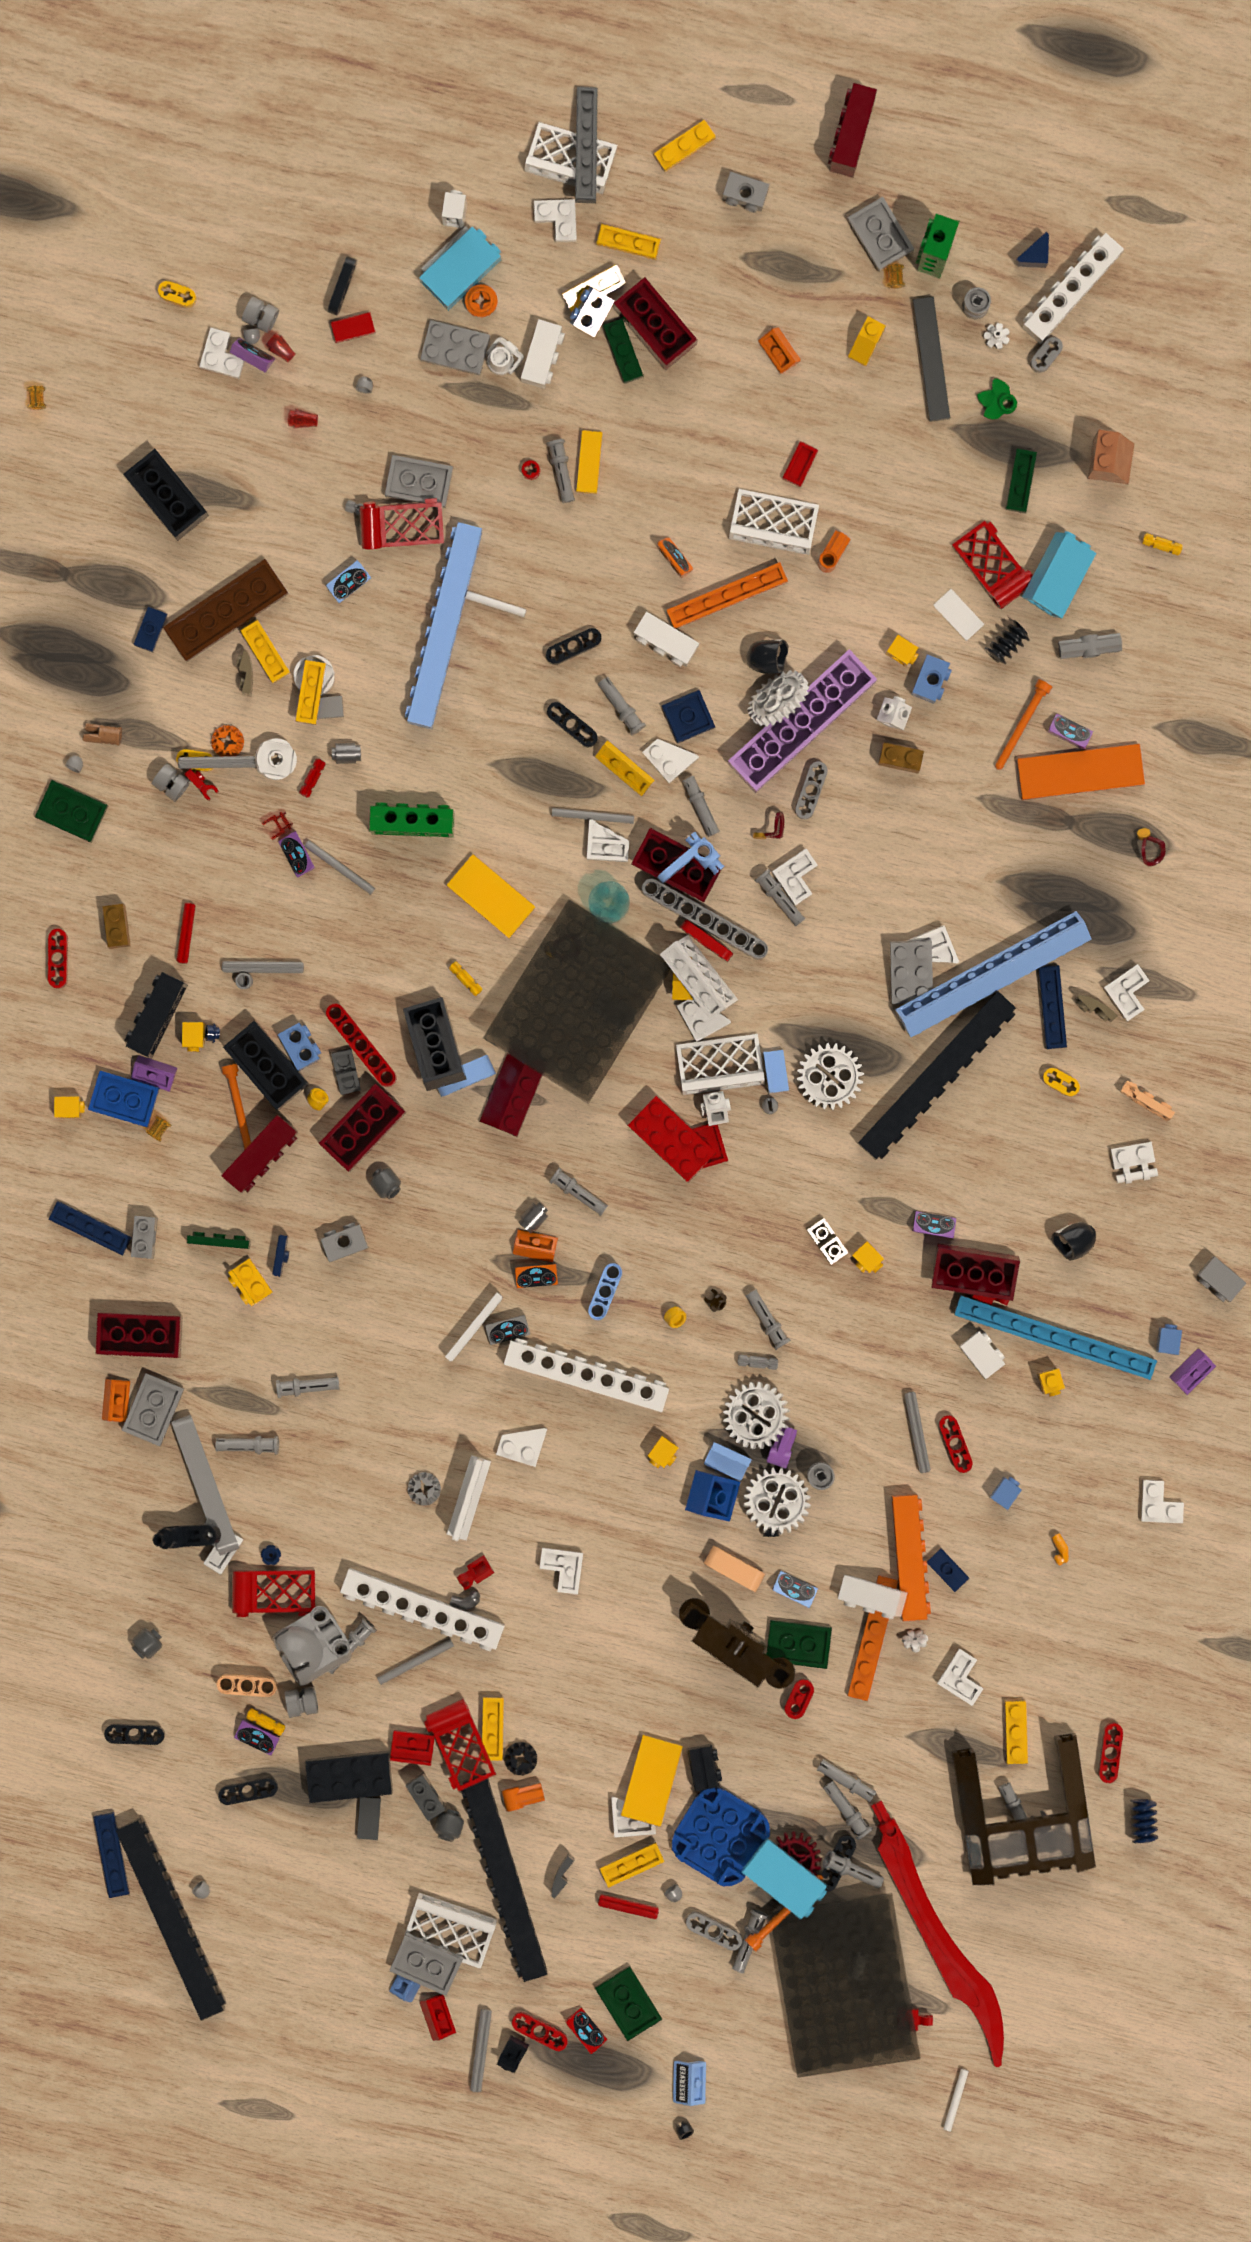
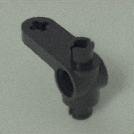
M214 1524L163 1527L153 1536V1543L162 1549L211 1546L219 1543L221 1532ZM208 1533H212L213 1537H208Z

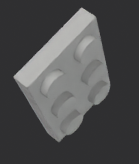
M883 197L847 218L878 271L883 270L914 251V247Z
M430 320L420 361L480 376L490 335Z
M392 455L385 497L417 503H425L426 498H437V502L441 501L442 507L446 508L453 466Z
M932 941L890 942L891 1003H908L932 990Z
M145 1373L122 1431L161 1446L184 1388Z
M406 1932L389 1971L447 1996L463 1957Z

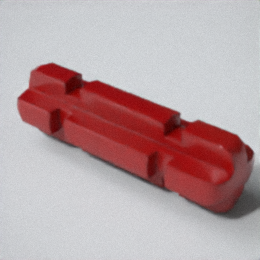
M315 759L314 767L310 769L304 781L305 785L299 791L300 795L306 798L310 797L311 789L315 787L321 775L320 772L321 770L323 771L326 765L324 761Z

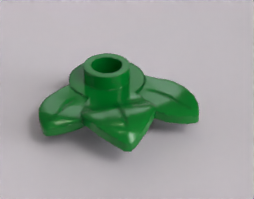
M993 379L992 390L983 391L977 395L979 402L987 408L984 412V417L991 420L999 419L1003 414H1011L1017 408V399L1010 394L1009 385L1000 379ZM1009 401L1011 406L1006 408L1003 402Z

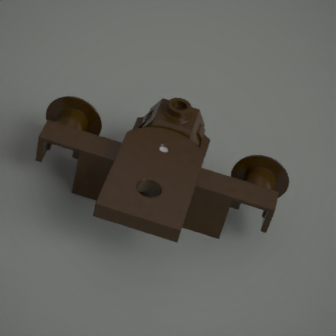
M698 1598L688 1599L681 1605L679 1618L682 1624L690 1629H699L692 1642L757 1688H759L764 1679H766L770 1686L778 1689L786 1688L793 1682L795 1678L793 1664L785 1658L772 1659L763 1652L766 1646L763 1641L755 1636L753 1626L745 1621L741 1624L729 1619L726 1625H723L710 1616L708 1605Z

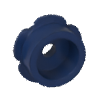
M215 1023L206 1025L205 1040L215 1043V1039H219L220 1029L216 1027Z
M268 1545L261 1551L262 1561L266 1565H276L280 1561V1549L274 1545Z

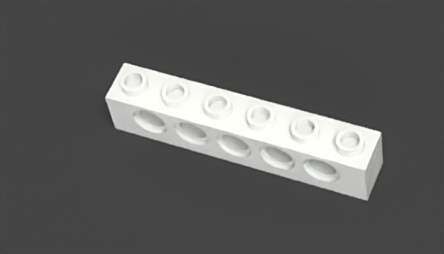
M1107 233L1102 237L1098 235L1091 243L1093 248L1089 252L1084 251L1077 259L1079 263L1076 267L1071 266L1064 274L1066 278L1061 283L1057 281L1050 289L1052 294L1048 298L1044 296L1036 306L1039 308L1035 313L1030 312L1024 318L1025 324L1022 329L1040 345L1122 254L1124 248ZM1101 253L1104 256V260L1097 261L1093 255ZM1087 268L1090 271V276L1085 277L1081 275L1080 269ZM1073 283L1076 285L1077 290L1070 292L1066 285ZM1056 298L1061 299L1063 306L1056 307L1053 304V300ZM1047 314L1050 321L1042 322L1039 319V315Z

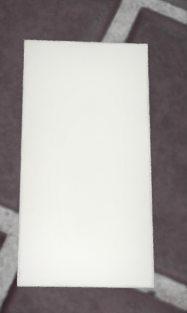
M952 589L933 605L966 641L984 625Z

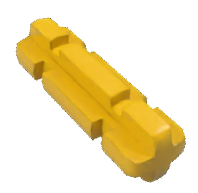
M1148 533L1143 537V545H1152L1153 548L1165 552L1171 551V554L1174 555L1181 554L1182 544L1172 543V541L1161 537L1155 538L1153 537L1154 535Z
M457 961L453 962L449 966V970L457 975L456 977L467 989H470L469 991L474 996L481 993L482 987L475 983V980L465 969L461 968L462 966Z
M253 1708L248 1711L246 1718L250 1721H256V1724L269 1731L273 1730V1733L278 1736L283 1734L285 1725L277 1724L274 1719L262 1713L259 1714V1711Z

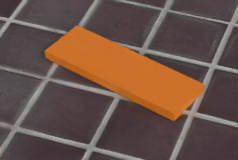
M1140 744L1017 759L1022 800L1145 785Z

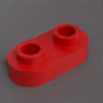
M800 1679L792 1688L785 1704V1713L791 1719L801 1718L814 1694V1686L809 1680ZM806 1686L807 1692L801 1693L800 1687ZM794 1704L799 1706L796 1712L791 1710V1706Z

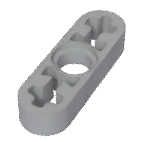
M817 761L812 763L808 770L795 808L796 815L800 819H809L814 813L828 771L827 766L823 762ZM817 766H821V770L824 772V774H819L817 781H821L820 785L815 781H808L809 777L814 778L815 772L812 769L817 768ZM808 785L816 786L817 794L815 796H808L805 789ZM802 797L815 801L814 804L809 802L808 809L811 811L805 815H802V811L799 810V807H803L806 801L802 800Z
M692 1912L686 1918V1925L692 1932L729 1950L740 1948L742 1937L739 1932L699 1912ZM699 1917V1922L704 1925L705 1921H708L709 1923L705 1926V1932H701L703 1927L700 1925L692 1927L690 1919ZM712 1925L720 1928V1933L716 1937L708 1934V1929ZM724 1930L727 1931L726 1936L732 1938L733 1935H736L738 1943H733L731 1946L726 1938H723V1942L720 1941Z

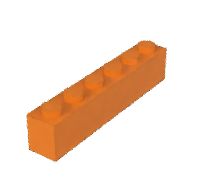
M917 1494L891 1496L899 1590L907 1592L901 1620H927V1614H931L930 1602H926V1594H929L928 1581H924V1573H927V1561H923L922 1552H926L925 1540H921L920 1533L924 1531L923 1519H919V1511H922L921 1498L918 1499Z

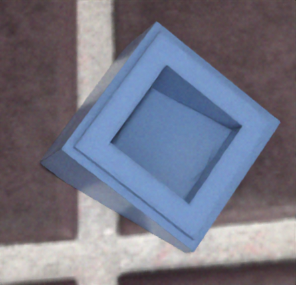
M397 1975L389 1992L403 2001L412 2002L420 1988V1984Z

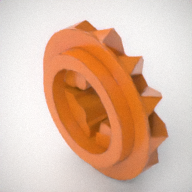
M481 284L469 289L465 296V305L473 316L483 318L490 316L496 310L498 299L491 287ZM480 293H482L484 300L490 301L484 303L482 309H480L479 303L472 302L479 300Z
M223 725L215 730L211 745L215 753L221 757L237 756L244 747V737L238 728L232 725ZM230 733V739L236 744H229L225 750V743L219 739H226Z

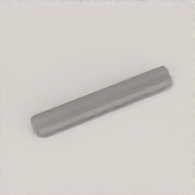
M255 756L178 758V768L256 767Z
M224 961L222 963V971L224 973H303L304 964L303 962Z
M908 1392L904 1396L920 1473H926L931 1469L916 1393Z
M482 2009L480 2012L470 2090L473 2092H481L492 2014L491 2010Z

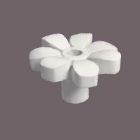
M997 323L996 327L991 324L987 327L988 332L984 333V339L989 340L987 342L989 348L995 345L998 350L1002 349V343L1005 345L1009 343L1010 339L1006 336L1010 332L1008 328L1002 329L1003 324Z
M909 1630L907 1635L902 1637L903 1646L905 1648L912 1647V1651L915 1653L920 1651V1647H925L928 1641V1636L923 1634L922 1630H917L915 1634L913 1630Z

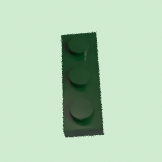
M621 318L603 325L624 384L643 378V372L623 319Z
M1016 449L1006 510L1026 514L1037 452Z
M193 1232L192 1236L187 1235V1244L250 1249L251 1241H247L246 1236L234 1235V1239H225L226 1234L214 1233L213 1237H205L203 1232Z

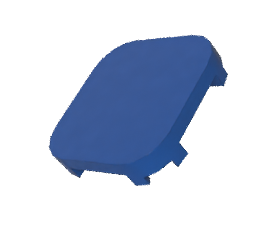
M720 1787L701 1790L673 1834L672 1849L676 1858L710 1878L718 1885L724 1887L733 1886L741 1883L746 1875L741 1870L765 1839L769 1838L770 1825L762 1812Z

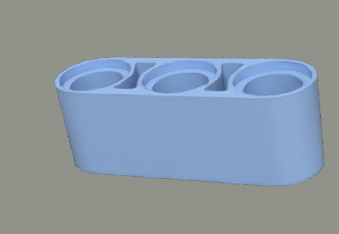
M485 1055L464 1064L463 1067L467 1080L437 1088L440 1096H446L496 1074L489 1056Z
M615 1263L608 1264L605 1267L589 1306V1315L594 1320H601L606 1316L622 1276L621 1267ZM614 1266L618 1268L619 1275L616 1278L608 1277L607 1270L609 1267ZM602 1286L610 1287L611 1295L604 1298L600 1295L599 1290ZM593 1306H602L604 1309L603 1315L595 1317L592 1314Z

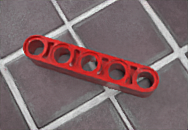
M329 1005L326 1010V1016L376 1080L384 1087L393 1086L396 1083L397 1075L341 1005ZM333 1008H340L341 1016L338 1019H333L330 1016ZM346 1024L354 1026V1032L351 1035H346L343 1032ZM359 1040L367 1042V1048L364 1051L356 1049V1043ZM372 1056H378L380 1059V1064L377 1067L369 1065V1059ZM383 1073H392L393 1079L390 1083H383L381 1078Z

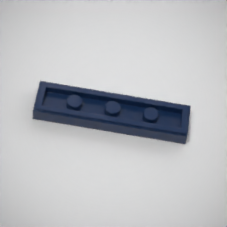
M1059 965L1040 967L1038 971L1046 1050L1067 1048Z
M57 1201L48 1219L122 1256L132 1239L131 1236Z
M115 1812L95 1815L93 1818L108 1896L113 1898L128 1895L130 1890L121 1843L116 1833L118 1827Z

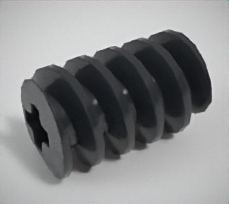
M1013 620L1015 626L1008 625L1009 632L1003 630V637H996L997 643L990 642L992 649L984 648L987 654L997 663L1006 664L1004 657L1006 656L1011 659V650L1018 653L1016 645L1024 647L1022 640L1030 641L1028 633L1016 620Z

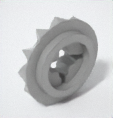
M427 1472L416 1474L408 1484L410 1498L419 1505L434 1503L441 1492L439 1480L433 1474ZM421 1480L423 1481L425 1486L433 1485V1487L427 1491V1498L423 1492L416 1493V1491L421 1488Z

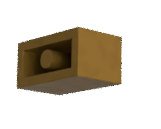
M884 742L878 765L919 773L924 751Z
M124 904L102 906L108 948L114 949L131 946L126 906Z

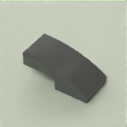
M352 1048L331 1052L340 1094L360 1091L361 1088Z
M569 1854L562 1861L554 1878L551 1897L554 1899L568 1883V1880L563 1875L574 1862V1858Z

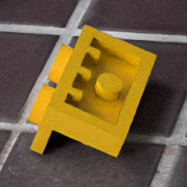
M250 1258L228 1272L230 1275L228 1280L234 1288L238 1286L242 1292L239 1296L246 1305L254 1306L273 1293Z

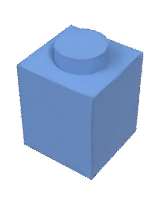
M1165 1324L1164 1328L1159 1327L1156 1352L1179 1355L1182 1330H1177L1176 1325Z
M1003 1477L990 1495V1498L1008 1510L1022 1491L1018 1487L1020 1483L1012 1477H1009V1479Z

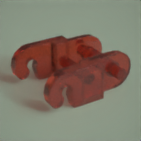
M280 812V815L277 817L273 815L262 823L264 826L268 822L274 821L278 826L280 832L271 837L272 840L285 834L286 829H291L293 823L288 822L285 817L286 812ZM280 818L283 820V822H284L285 825H286V826L283 827V828L281 827V825H280L279 822L277 821V820L280 819Z

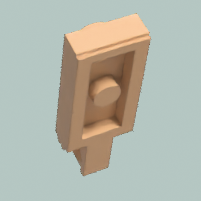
M1126 1081L1120 1091L1131 1098L1133 1102L1165 1121H1169L1175 1113L1167 1103L1155 1101L1154 1096L1146 1091L1140 1092L1135 1083Z

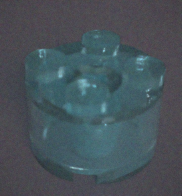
M602 882L595 886L589 895V910L592 916L601 923H618L628 913L630 905L629 895L625 888L617 882ZM612 898L614 906L610 905L607 908L606 903L603 901Z

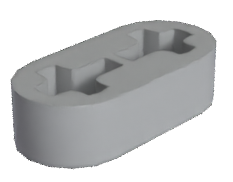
M1051 337L1045 341L1031 360V368L1035 372L1043 373L1050 367L1062 350L1063 344L1061 340L1057 337ZM1055 342L1057 344L1056 348L1058 349V351L1053 350L1050 354H1048L1047 351L1050 348L1048 344H1054ZM1045 356L1046 359L1043 363L1045 367L1040 366L1038 368L1036 366V359L1041 360Z

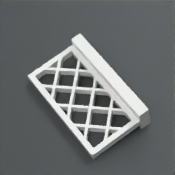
M539 122L525 162V172L575 186L576 169L572 163L576 162V157L569 159L565 151L573 147L576 148V133ZM541 129L549 131L552 138L543 142L540 137ZM564 136L569 137L572 143L562 147L558 139ZM598 139L597 158L599 161H597V166L602 165L605 173L603 177L596 175V193L603 194L617 145ZM555 141L559 150L550 154L546 145ZM543 148L547 155L541 159L533 157L534 151ZM602 148L610 149V156L602 159L598 150ZM562 153L566 162L562 164L555 163L553 157Z
M739 489L729 539L809 555L819 505ZM741 496L750 497L754 503L745 508L740 502ZM765 500L770 501L774 506L767 512L760 506V503ZM785 504L791 505L794 510L786 517L780 509ZM757 506L762 515L753 520L747 511ZM805 508L814 510L813 516L807 520L800 513ZM777 510L782 519L773 524L767 515ZM742 514H745L750 521L745 526L736 524L737 518ZM797 514L802 523L793 528L788 519ZM763 518L770 525L765 530L759 529L756 525V522ZM783 522L790 529L785 534L779 533L776 526ZM805 526L809 531V537H799L796 531Z
M689 935L674 942L660 954L710 1020L738 1000Z
M758 1034L676 1045L683 1095L765 1084ZM754 1040L755 1048L751 1053L741 1047L745 1041ZM726 1043H731L736 1047L730 1056L721 1050ZM705 1046H711L716 1050L710 1059L700 1053ZM690 1048L695 1052V1055L689 1062L682 1057V1049ZM738 1050H741L748 1056L742 1065L733 1059ZM718 1052L727 1058L722 1067H719L712 1061ZM698 1055L707 1061L701 1070L691 1064ZM751 1058L758 1063V1070L749 1071L744 1066ZM730 1061L739 1067L734 1074H729L723 1070ZM709 1064L719 1070L715 1076L709 1077L703 1073ZM689 1066L698 1072L694 1079L685 1080L684 1072Z
M471 1455L447 1535L453 1536V1540H467L491 1461Z
M419 1893L406 1932L410 1934V1931L418 1928L423 1937L421 1939L429 1942V1938L438 1935L442 1942V1945L439 1947L445 1948L450 1951L448 1945L458 1942L462 1951L456 1954L459 1956L465 1955L462 1963L481 1969L497 1919ZM417 1910L426 1912L429 1919L419 1923L416 1917ZM440 1917L445 1918L449 1925L439 1930L434 1920ZM431 1922L436 1932L426 1936L421 1926ZM459 1924L465 1925L468 1930L467 1933L458 1936L454 1928ZM451 1929L455 1939L445 1942L441 1933ZM478 1931L488 1933L487 1939L478 1943L474 1936V1933ZM471 1935L475 1945L465 1949L461 1939ZM477 1948L481 1955L479 1962L470 1959L467 1952Z

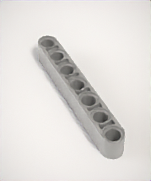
M647 879L643 883L642 892L648 899L690 921L697 927L753 959L761 960L767 955L768 946L759 938L655 879ZM647 884H655L657 891L654 894L647 893L645 890ZM668 893L675 897V901L672 904H666L663 900V897ZM684 904H690L693 907V911L691 914L686 915L681 911V907ZM702 914H707L710 916L711 921L709 924L703 925L700 923L699 917ZM720 924H725L728 926L729 931L725 935H720L717 932V927ZM742 934L746 937L744 945H738L735 942L737 935ZM755 945L763 946L764 953L762 955L754 954L753 947Z
M191 1414L171 1421L208 1524L216 1525L220 1529L221 1539L216 1544L219 1555L221 1556L239 1549Z

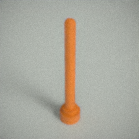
M1038 679L1034 687L1036 689L1034 691L1036 693L995 764L996 769L1001 770L1004 767L1042 697L1049 694L1053 688L1045 681Z
M232 1064L223 1066L221 1069L222 1074L229 1081L245 1150L251 1144V1139L236 1076H238L237 1072H239L238 1065Z
M816 1875V1877L823 1881L822 1875ZM786 1907L782 1908L757 1934H750L745 1941L757 1952L762 1947L763 1939L791 1911Z

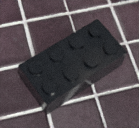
M155 448L123 474L177 542L209 516L204 507Z
M163 972L160 975L157 974L152 983L154 989L151 994L147 993L143 1001L145 1007L142 1013H137L134 1019L136 1025L133 1031L129 1030L124 1040L127 1042L126 1047L151 1059L188 987L186 983Z
M443 997L403 1008L426 1090L430 1091L467 1080Z
M256 1021L250 1023L223 1046L225 1051L277 1111L309 1085L306 1079Z
M389 1750L310 1758L305 1761L309 1803L393 1794Z

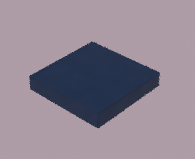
M700 689L662 705L677 744L716 728Z

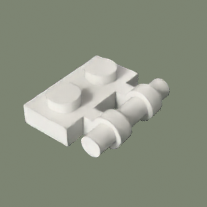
M1152 1142L1110 1149L1114 1170L1120 1168L1123 1170L1122 1175H1116L1117 1184L1124 1182L1129 1184L1134 1180L1140 1179L1145 1181L1150 1180V1177L1158 1176L1157 1168L1148 1169L1147 1164L1155 1162ZM1141 1166V1171L1130 1173L1129 1167Z

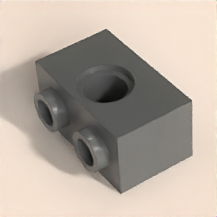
M424 1772L406 1784V1788L427 1821L446 1810L445 1804Z

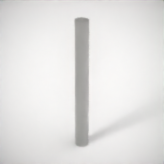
M552 808V816L634 824L633 815Z
M310 840L307 841L304 846L370 895L374 892L375 888Z
M449 1639L377 1677L382 1685L454 1647V1644Z

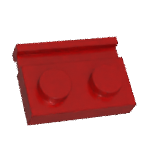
M394 1730L390 1761L431 1766L435 1736Z

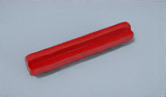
M193 903L184 904L176 960L182 964H187L196 908Z
M604 1894L600 1895L598 1906L646 1918L657 1919L659 1914L658 1907Z

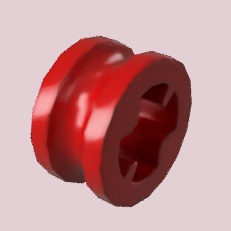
M528 460L522 465V474L526 479L534 480L539 477L540 467L537 462ZM531 465H534V469H537L536 473L532 472L531 475H528V471H525L526 467L530 468Z

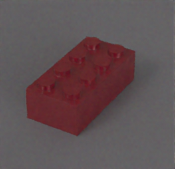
M853 83L852 89H847L844 106H847V108H842L838 124L841 128L837 127L833 145H836V148L831 147L827 164L831 165L830 172L854 178L877 89Z
M646 277L641 279L613 303L614 310L665 370L670 368L697 345L698 339Z
M375 1083L318 1144L342 1167L351 1172L406 1112Z
M97 1313L95 1354L181 1358L183 1316Z

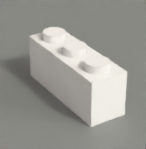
M538 319L522 372L521 382L545 389L546 383H551L553 372H550L552 364L556 365L559 353L556 350L558 344L562 345L565 333H562V326Z
M648 612L645 613L634 631L635 640L644 646L649 644L654 647L653 651L660 656L666 654L672 658L670 661L679 667L682 665L687 667L699 647L697 641Z
M844 1575L838 1599L844 1601L843 1605L853 1608L859 1605L863 1607L862 1610L874 1614L875 1611L882 1612V1617L894 1619V1616L901 1617L907 1592L854 1576Z

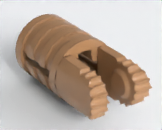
M85 724V730L99 733V735L86 733L82 739L84 742L120 746L122 727Z

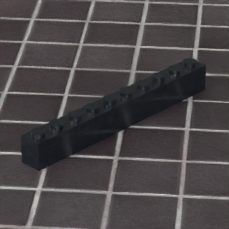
M999 991L996 992L857 1144L873 1159L876 1160L879 1157L882 1160L890 1151L888 1146L892 1142L897 1144L904 1136L901 1132L906 1127L910 1129L918 1121L915 1117L920 1112L924 1114L932 1106L929 1102L934 1097L938 1099L946 1091L943 1087L948 1081L952 1084L959 1077L960 1074L957 1072L963 1066L966 1069L974 1060L971 1058L976 1051L980 1054L988 1045L985 1041L990 1036L994 1038L1002 1030L999 1026L1004 1021L1008 1023L1016 1015L1013 1012L1016 1007Z
M469 1779L463 1780L462 1784L468 1783ZM486 1779L462 1790L461 1794L463 1799L467 1798L469 1806L466 1807L469 1819H474L475 1826L472 1829L475 1838H479L482 1845L478 1847L481 1858H486L488 1866H484L488 1878H492L494 1885L491 1886L493 1897H498L500 1905L497 1906L500 1918L504 1917L506 1923L503 1926L505 1936L511 1939L512 1945L509 1946L512 1958L516 1957L518 1965L515 1966L518 1978L522 1977L523 1981L527 1982L548 1975V1970L489 1779Z
M141 1818L117 1828L116 1833L200 2020L202 2021L224 2011V2004H227L223 1993H219L216 1985H218V1981L214 1973L210 1974L207 1966H210L206 1955H202L200 1952V1941L197 1935L193 1936L190 1928L193 1926L189 1917H185L182 1912L184 1906L180 1897L176 1898L173 1892L175 1885L172 1879H168L165 1871H167L163 1859L159 1860L156 1854L158 1847L155 1841H151L148 1836L150 1830L145 1821L142 1822Z

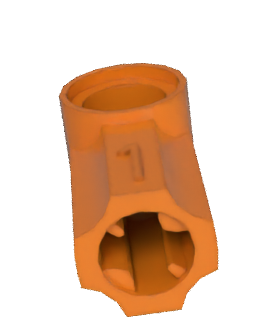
M835 530L818 560V567L822 572L829 573L835 569L836 564L851 540L846 534ZM825 557L831 558L833 564L827 566L823 563L822 559Z
M541 1783L521 1788L513 1787L501 1791L506 1812L524 1808L525 1805L545 1801Z

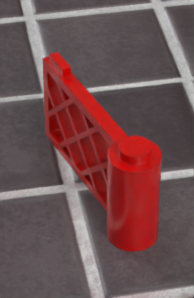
M426 498L425 503L382 506L376 505L375 502H364L363 506L359 507L362 549L373 550L382 547L444 543L442 502H437V498ZM429 507H437L438 515L431 521L424 513ZM408 509H415L419 513L412 522L404 516ZM385 510H394L398 514L392 523L385 519ZM421 516L430 522L423 532L414 525ZM401 517L410 524L403 533L394 527ZM385 523L389 525L387 529L385 528ZM433 525L439 530V538L430 539L425 533ZM411 527L420 533L416 540H409L405 536ZM391 528L400 535L396 541L386 542V534Z
M983 521L952 544V547L989 593L997 607L1003 609L1025 592L1033 574L1029 570L1025 571L1021 568L997 537L996 533L998 530L990 521L987 524L986 521ZM982 528H985L989 533L988 541L976 540L977 532ZM964 542L973 543L972 553L963 552L959 546ZM975 543L988 545L986 555L974 554ZM990 545L1000 547L1001 557L988 556ZM973 557L985 559L984 569H978L973 566ZM988 559L1000 561L999 571L986 570ZM1002 561L1011 562L1015 569L1010 573L1001 572ZM986 573L998 575L997 582L991 587L985 581Z
M315 1570L232 1571V1613H236V1617H249V1613L298 1612V1616H305L315 1608ZM257 1575H266L271 1582L262 1589L257 1584ZM281 1575H287L292 1580L285 1589L276 1582ZM301 1575H311V1583L304 1589L297 1582V1579ZM273 1583L282 1591L274 1600L265 1592ZM294 1583L302 1590L295 1600L286 1592ZM310 1587H311V1595L307 1592V1590H308ZM257 1588L261 1591V1593L258 1596ZM305 1593L311 1599V1607H301L296 1601ZM264 1594L271 1603L266 1608H257V1599ZM283 1594L293 1601L287 1608H281L276 1603ZM295 1603L299 1608L290 1607ZM273 1604H275L278 1608H270V1607H271Z
M461 1699L426 1715L427 1720L424 1721L427 1731H432L451 1773V1777L448 1779L453 1790L457 1788L458 1792L497 1775L465 1699ZM469 1723L473 1730L470 1739L459 1735L461 1728ZM447 1733L455 1736L451 1747L443 1745L440 1737ZM474 1735L478 1742L473 1740ZM458 1737L469 1741L465 1752L454 1749ZM471 1743H475L481 1748L478 1758L467 1754ZM452 1751L463 1755L459 1766L450 1762ZM482 1754L484 1755L486 1761L481 1759ZM466 1756L477 1760L473 1772L462 1768ZM479 1762L487 1764L490 1773L483 1776L475 1773ZM461 1770L471 1774L469 1782L460 1785L458 1780Z

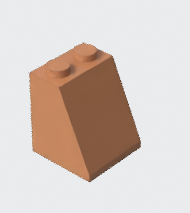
M1098 430L1093 438L1088 479L1128 485L1134 443L1119 432Z

